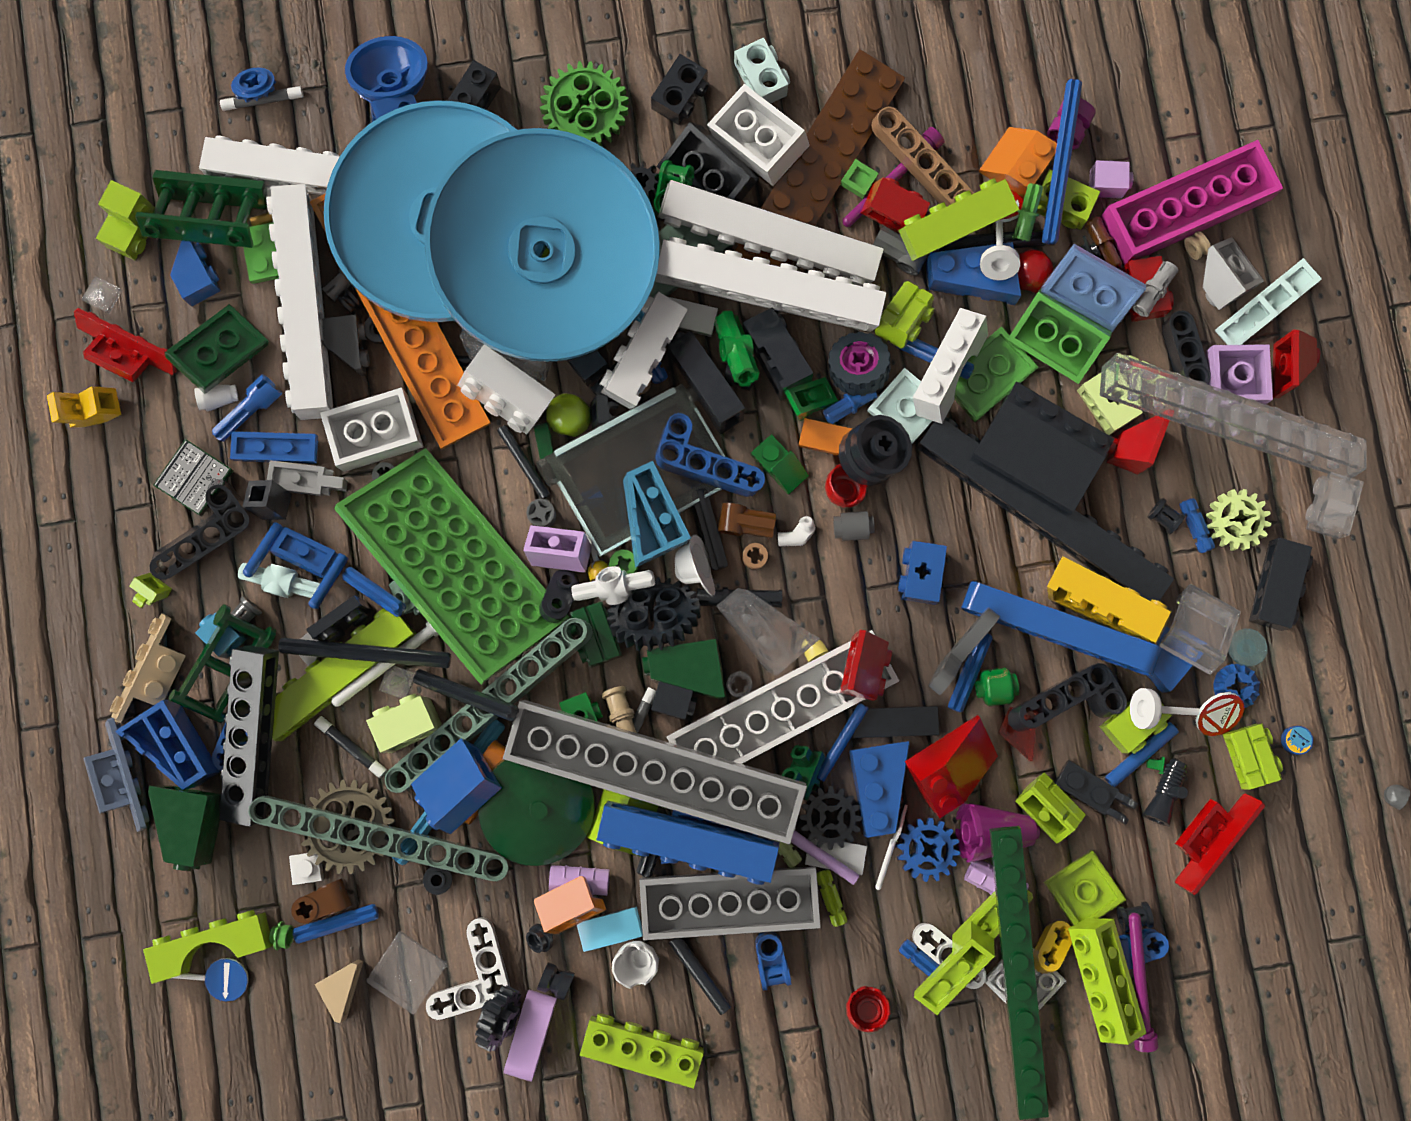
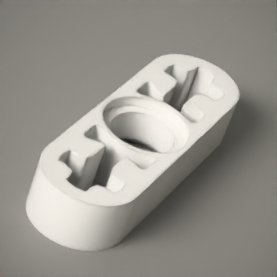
M921 923L915 927L912 935L914 943L940 965L943 962L941 953L945 948H952V940L932 924ZM931 929L933 931L931 937L938 943H940L941 938L945 940L937 947L934 955L931 953L935 949L934 946L927 941L923 944L920 943L922 937L919 934L922 930L928 932ZM984 968L977 974L979 976L978 980L974 981L972 979L966 985L967 988L977 989L985 983L986 971Z

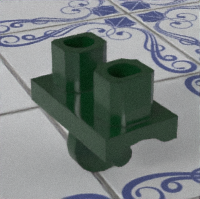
M796 745L790 754L793 758L790 768L783 771L782 776L806 783L807 787L803 800H808L811 791H816L820 786L817 776L825 755L820 751H811L808 746Z

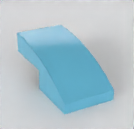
M637 907L587 919L577 924L583 952L643 936Z

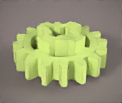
M1233 489L1228 491L1227 495L1224 493L1217 497L1219 502L1215 501L1210 504L1214 512L1206 514L1207 518L1212 519V523L1207 525V528L1215 530V533L1211 536L1212 539L1221 538L1219 546L1223 547L1230 543L1231 551L1237 550L1239 545L1242 551L1249 549L1250 545L1254 547L1260 544L1258 538L1267 537L1268 534L1263 528L1271 526L1270 522L1265 521V517L1271 513L1270 511L1262 510V507L1266 504L1265 501L1259 503L1255 501L1258 494L1254 493L1248 497L1247 490L1243 489L1237 495V492ZM1225 508L1226 514L1223 518H1221L1222 512ZM1235 517L1241 519L1247 518V520L1243 521L1242 523L1236 521L1230 522V520L1234 519ZM1255 522V527H1254V530H1253V532H1252V531H1251V526H1252L1253 523Z

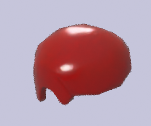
M1027 250L1019 254L1020 268L1017 273L1020 290L1032 291L1037 294L1053 273V263L1044 252Z
M838 464L827 475L824 487L828 499L833 504L847 508L860 504L865 498L867 485L859 484L851 479L843 470L841 464Z
M870 986L858 988L850 994L846 1003V1016L856 1029L863 1032L872 1033L879 1031V1029H882L887 1024L891 1014L890 1002L880 989Z

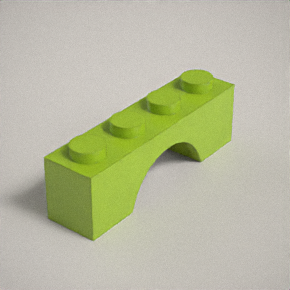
M250 910L237 914L238 920L227 923V919L224 918L209 923L210 929L199 932V928L194 927L181 931V938L171 940L170 935L152 940L153 946L143 949L151 984L190 972L194 954L202 945L208 942L220 943L228 947L237 958L273 947V944L269 941L270 929L265 912L256 915L255 910Z

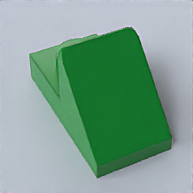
M826 377L789 388L785 391L786 397L799 422L813 412L825 409L838 402Z
M772 434L751 452V456L788 495L809 477L792 451L788 452Z

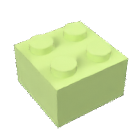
M411 694L400 699L401 705L389 708V706H385L372 713L374 717L366 721L380 753L396 752L430 736L442 726L431 698Z

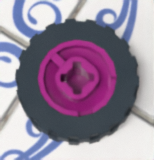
M864 332L849 333L847 336L839 338V341L833 344L832 350L829 352L830 378L833 380L836 388H840L844 393H849L852 396H866V394H872L877 389H881L885 381L889 379L891 370L890 352H888L886 343L884 344L882 339L875 337L874 334H866Z

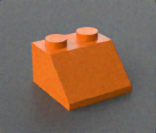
M1009 127L980 168L979 173L990 180L995 178L996 182L1006 179L1010 190L1020 195L1024 201L1028 184H1036L1055 157L1057 143L1039 131Z

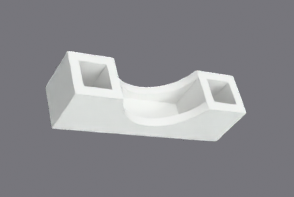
M962 308L959 309L913 396L917 416L943 423L954 402L956 385L965 363L972 355L978 356L988 337L986 315Z

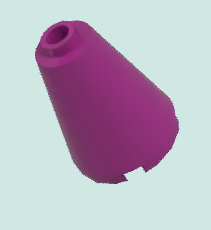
M963 803L956 814V820H961L960 829H955V837L959 840L957 848L962 858H968L966 862H977L992 857L989 832L991 828L1020 826L1023 848L1034 845L1036 839L1040 836L1039 825L1027 815L972 803Z

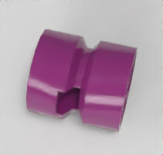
M1080 98L1072 150L1079 148L1085 136L1084 131L1089 128L1096 114L1095 108L1082 98ZM1063 102L1057 112V117L1054 118L1047 132L1048 138L1056 143Z

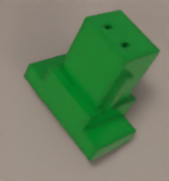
M1160 757V760L1148 759L1146 768L1159 770L1158 774H1163V769L1166 765L1164 763L1165 757Z

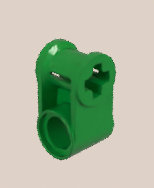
M665 160L662 163L656 197L654 199V206L658 213H660L667 185L671 180L688 186L692 185L694 179L693 166L687 165L682 167L672 164L669 160Z

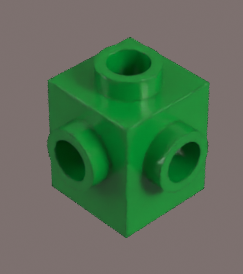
M587 692L559 703L562 711L578 715V713L584 712L585 718L598 722V719L603 717L597 701L592 703Z

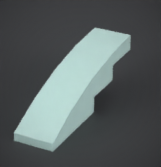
M1303 258L1214 331L1227 345L1243 344L1318 283L1321 277Z

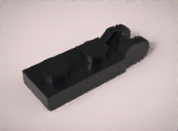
M1070 760L1066 761L1054 782L1065 793L1100 814L1108 815L1124 825L1129 821L1126 815L1110 808L1114 799L1130 809L1135 810L1138 805L1137 802L1119 793L1117 788Z

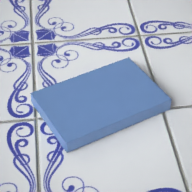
M1073 244L1044 283L1041 292L1113 332L1144 293L1146 284Z

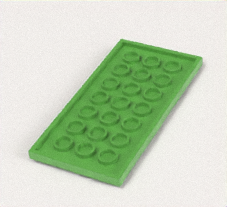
M426 448L343 499L335 506V511L481 685L556 630L569 618L566 615L558 623H551L543 619L539 612V605L546 589ZM552 602V606L554 608H560V606L557 603Z

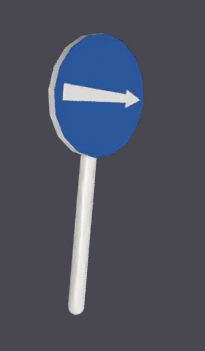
M223 958L213 962L207 969L206 975L185 973L173 977L174 979L203 980L209 993L216 999L225 1002L233 1001L242 996L247 989L249 981L248 973L244 966L231 958Z

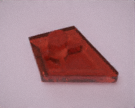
M1009 707L998 733L1031 762L1034 757L1036 728L1024 732H1017L1012 729L1008 722V714L1013 707ZM1026 714V715L1024 716L1025 720H1026L1027 718L1031 717V716L1028 715V714Z

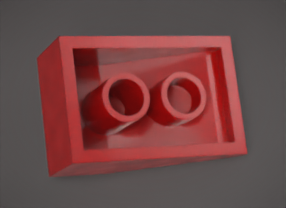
M861 629L852 636L840 688L841 694L872 701L877 700L878 695H883L886 679L881 678L884 666L889 667L892 650L888 649V641Z
M976 715L906 760L905 763L924 800L936 815L942 818L967 800L998 755L981 718Z

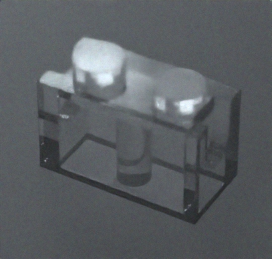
M1329 472L1327 477L1321 476L1318 478L1313 486V494H1315L1313 504L1308 507L1305 519L1308 520L1306 529L1336 539L1349 536L1364 482L1334 472Z

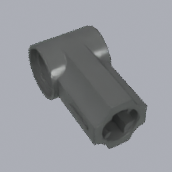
M885 226L880 230L873 243L874 246L883 248L882 255L895 261L902 271L913 276L918 275L929 254H926L912 261L901 235Z

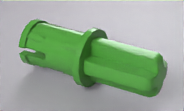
M1028 184L1022 208L1017 211L1019 216L1013 238L1026 241L1031 240L1036 216L1039 217L1040 215L1036 212L1043 190L1041 185Z

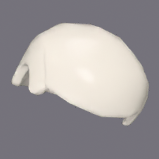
M632 941L624 944L616 953L612 962V973L616 981L626 988L631 989L640 984L646 985L658 972L659 958L652 946L641 941Z

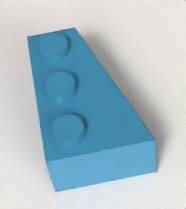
M651 461L627 472L623 483L636 568L685 545L691 537L654 462Z

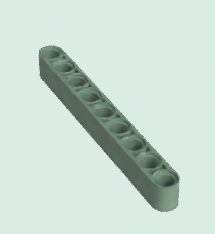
M578 618L568 619L484 689L482 693L514 705L591 639L593 631L590 623ZM580 624L583 627V635L575 640L571 635V630L574 625ZM554 642L559 643L561 647V653L556 658H553L549 653V648ZM534 660L539 666V671L532 677L529 675L527 667ZM510 679H513L517 685V689L512 695L506 691V683ZM468 704L465 705L389 769L384 778L387 789L394 793L412 790L411 783L459 739L462 738L470 742L499 716L487 713ZM466 716L472 720V728L468 732L462 727V721ZM443 735H447L450 739V747L447 750H444L440 744ZM422 753L428 758L426 768H422L419 764V756ZM399 772H403L406 776V783L403 787L397 782Z
M271 796L258 797L249 806L248 813L251 820L260 825L489 881L502 880L508 872L507 861L497 852ZM259 802H266L271 806L272 812L269 817L261 818L257 815L256 806ZM295 809L301 814L299 824L290 825L286 822L285 813L287 810ZM324 816L330 820L331 826L328 831L319 832L315 829L314 821L317 817ZM347 824L357 825L360 830L359 836L355 839L346 838L343 834L344 826ZM377 831H384L388 834L389 841L384 846H376L372 842V835ZM412 838L417 842L418 847L413 853H405L401 850L400 844L404 839ZM435 845H441L446 849L445 857L441 860H433L429 856L430 849ZM464 852L472 853L474 856V862L469 867H462L458 864V857ZM498 859L502 862V869L499 873L490 874L487 872L486 865L490 860Z

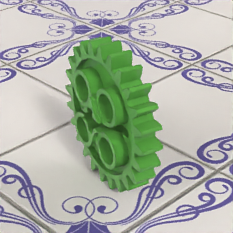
M578 61L577 69H573L570 64H567L568 72L566 73L558 69L559 78L550 76L549 79L552 86L544 85V92L547 95L540 97L541 103L544 104L540 107L541 114L545 115L543 117L544 125H549L548 129L565 131L584 137L592 142H596L601 147V139L603 138L608 142H612L610 133L619 135L620 129L618 125L625 126L626 122L623 116L629 115L628 108L625 107L629 105L628 97L624 96L626 95L625 86L620 87V77L613 79V70L611 69L604 73L603 64H600L597 69H593L592 61L588 63L587 68H583L581 61ZM586 84L589 86L586 90L583 91L576 89L579 85ZM602 100H607L610 102V104L605 107L597 105ZM565 104L572 106L567 111L559 110ZM588 120L593 122V124L590 127L581 126V123L583 121Z

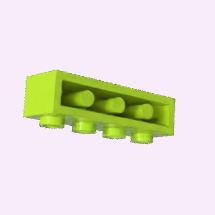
M993 178L979 185L981 191L971 194L970 190L954 197L956 202L949 206H946L945 202L930 208L931 214L922 219L917 214L905 220L906 226L898 231L911 260L914 261L1018 211L1019 208L1006 179L996 182V179Z
M1086 918L1068 928L1100 1042L1129 1045L1146 1034V1029L1114 919Z
M598 1013L597 1017L591 1016L580 1056L694 1089L704 1048L699 1047L698 1041L689 1038H682V1042L670 1038V1033L661 1030H654L653 1033L643 1031L642 1025L627 1021L625 1025L615 1023V1018L606 1014Z

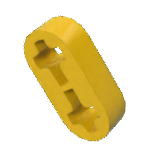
M1056 921L1047 925L1033 951L1034 968L1038 972L1048 974L1061 967L1072 944L1068 930L1071 926L1068 923ZM1059 929L1061 931L1060 937L1063 939L1055 943L1058 935L1054 931ZM1050 952V955H1049V957H1048V961H1049L1051 964L1046 965V964H1045L1046 959H1045L1042 955L1047 954V953Z

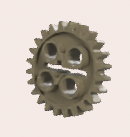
M341 780L340 788L337 789L331 782L329 783L330 792L326 793L320 788L318 789L321 796L319 800L313 797L309 798L314 805L313 807L327 811L331 804L339 802L343 807L342 814L347 816L349 802L353 801L354 807L351 817L357 818L358 810L363 806H368L372 810V817L369 821L384 825L395 823L394 819L386 817L393 809L391 807H382L387 798L383 797L377 800L378 789L368 793V783H365L359 789L357 780H353L350 787H347L345 780ZM320 816L315 819L314 827L317 831L326 832L330 829L331 823L328 818ZM355 825L354 830L348 831V839H354L360 834L357 825ZM377 831L372 835V842L376 846L386 845L388 841L385 838L388 834L384 831ZM307 836V840L301 843L302 846L312 847L307 853L308 857L318 855L315 862L316 865L326 861L325 871H330L336 865L337 874H342L344 867H347L349 874H354L356 865H358L361 871H366V861L376 865L374 855L385 856L366 850L357 852L350 846H347L346 852L342 853V844L337 843L334 847L327 848L323 840Z

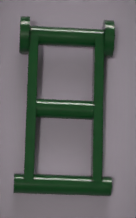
M223 604L217 611L213 620V624L217 627L179 692L173 690L169 696V701L218 723H223L226 717V713L223 711L229 700L227 694L228 686L215 708L191 698L187 694L204 666L230 677V665L211 656L226 628L229 625L255 638L251 646L268 648L276 635V629L272 627L263 630L231 614V607Z

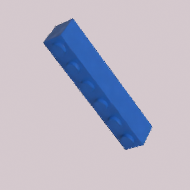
M609 800L604 805L596 839L603 842V846L607 848L620 849V847L632 849V853L639 856H649L650 853L661 856L660 859L668 863L683 861L689 863V867L696 870L705 871L707 868L718 870V874L730 878L740 875L747 877L748 882L758 885H764V882L771 883L780 844L778 841Z

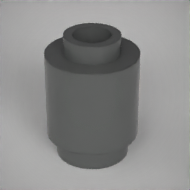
M867 511L840 513V516H833L835 539L842 538V541L869 539L870 533L875 532L874 517H868Z

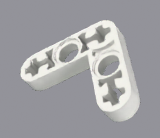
M484 917L477 918L471 921L467 927V938L479 979L432 994L426 1003V1011L431 1018L441 1020L481 1008L486 1000L493 999L495 992L489 991V988L493 985L492 978L490 976L485 979L484 974H490L499 969L501 974L495 975L496 983L510 987L495 928L489 919ZM477 923H480L482 927L488 928V932L484 934L485 943L491 940L493 946H485L477 950L476 945L482 944L481 937L473 933V930L477 928ZM490 951L496 956V964L491 968L484 967L480 960L482 953ZM469 988L475 992L476 1000L473 1004L466 1005L461 1001L460 994L462 990ZM454 992V1002L458 1009L454 1010V1004L447 1005L443 1009V1013H440L439 1009L433 1008L437 998H440L441 1002L452 999L450 993Z

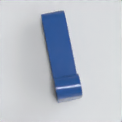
M681 413L674 414L669 418L664 427L655 457L656 463L661 469L746 497L755 495L763 487L765 476L759 468L688 445L692 431L690 418ZM675 423L682 425L685 431L684 434L674 433L671 425ZM667 449L674 451L676 460L668 461L665 459L663 451ZM690 459H699L703 464V469L696 470L692 468ZM717 468H726L730 474L729 478L723 479L719 477ZM740 473L737 477L739 480L735 483L734 479L736 478L737 474ZM747 477L752 478V483L754 484L752 487L748 486Z

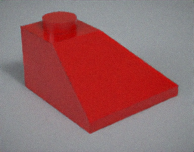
M1293 329L1273 344V398L1279 399L1299 386L1315 369L1320 360L1317 338L1301 330Z
M1169 410L1162 412L1119 434L1108 451L1107 463L1137 475L1152 466L1173 412Z

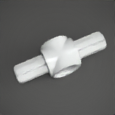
M607 567L598 573L595 581L573 585L572 596L577 601L599 597L601 601L605 600L607 604L616 605L627 600L631 590L654 586L655 577L650 570L627 574L625 570L621 571L619 567Z

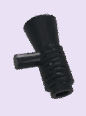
M1171 759L1165 765L1163 775H1161L1160 782H1158L1157 789H1155L1156 794L1142 816L1160 825L1170 827L1175 801L1178 798L1184 799L1188 796V790L1182 787L1188 774L1185 763Z

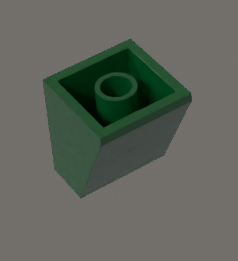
M716 639L680 644L674 647L667 646L663 650L654 648L651 652L646 650L647 657H642L644 674L650 676L653 682H663L689 689L695 694L717 700L725 699Z
M171 785L149 786L148 793L163 862L172 863L173 869L181 871L200 869L201 865L211 864L220 824L219 800L221 794L195 789L182 790L180 787Z

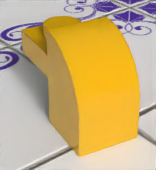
M91 386L79 394L52 392L47 395L52 423H69L72 428L88 427L108 422L121 415L116 388Z

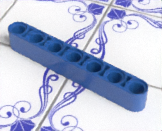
M970 582L961 606L962 610L978 617L990 607L1000 615L996 622L998 624L1147 676L1153 675L1162 650L1160 646L978 582Z

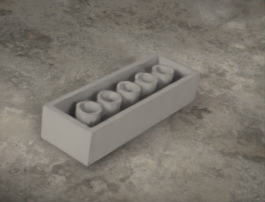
M814 866L774 868L771 883L764 882V885L748 882L747 877L735 875L734 878L722 876L718 872L642 877L639 880L643 940L820 928L817 876Z

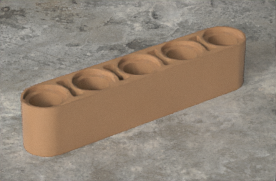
M885 107L879 111L872 120V131L939 204L945 202L946 206H949L956 202L954 197L970 190L971 194H974L969 186L897 109ZM881 117L889 118L892 122V128H885L881 124ZM901 137H905L910 141V149L901 146ZM923 157L928 160L929 169H923L920 166L919 158ZM938 178H944L948 182L947 190L939 187Z

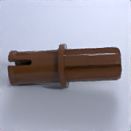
M1095 217L1086 222L1085 227L1093 243L1095 242L1102 255L1101 259L1116 268L1121 267L1122 261L1113 245L1115 240L1109 236L1102 218Z

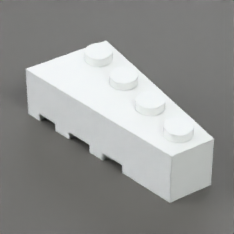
M660 292L654 298L649 296L641 311L645 312L640 322L635 320L627 334L632 337L627 347L621 345L614 357V360L618 362L613 372L608 369L600 382L604 386L601 393L629 409L636 407L641 398L638 396L639 393H642L645 387H647L652 378L651 372L653 368H656L666 351L665 346L672 340L688 309Z

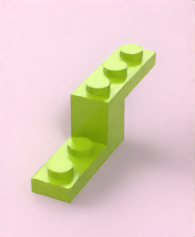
M1027 890L1029 903L1033 899L1032 893ZM995 891L952 935V953L914 991V998L936 1015L995 957L994 938L999 934Z

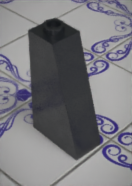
M692 331L686 334L680 332L673 336L667 345L668 353L719 434L721 435L744 421L745 407Z

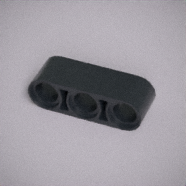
M1184 310L1177 311L1163 323L1162 335L1174 374L1177 376L1178 387L1186 394H1194L1209 383L1211 374L1193 316ZM1173 322H1179L1183 327V331L1176 330ZM1181 348H1187L1191 353V358L1185 357L1181 352ZM1189 374L1196 375L1199 384L1192 383L1189 379Z

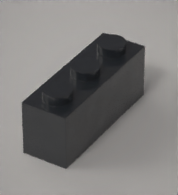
M1280 537L1269 541L1249 622L1279 631L1292 629V626L1297 623L1299 618L1298 602L1306 590V583H1304L1305 574L1310 570L1313 562L1311 546Z

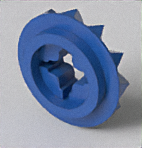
M250 68L242 71L233 79L231 88L237 99H244L246 103L252 99L258 102L259 98H267L268 92L275 90L274 84L276 81L273 73L268 69Z
M1230 664L1223 667L1216 674L1213 688L1215 695L1225 692L1237 694L1242 699L1244 708L1253 705L1256 698L1260 695L1259 685L1261 682L1258 681L1255 671L1250 670L1246 665ZM1236 678L1239 683H1247L1246 687L1240 689L1239 695L1237 690H1227V687L1235 684Z

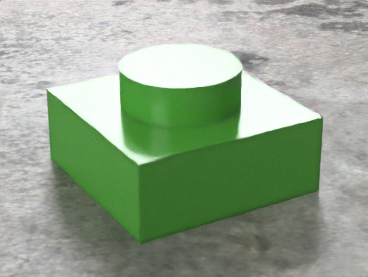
M855 159L841 180L840 185L864 199L878 178L879 173Z

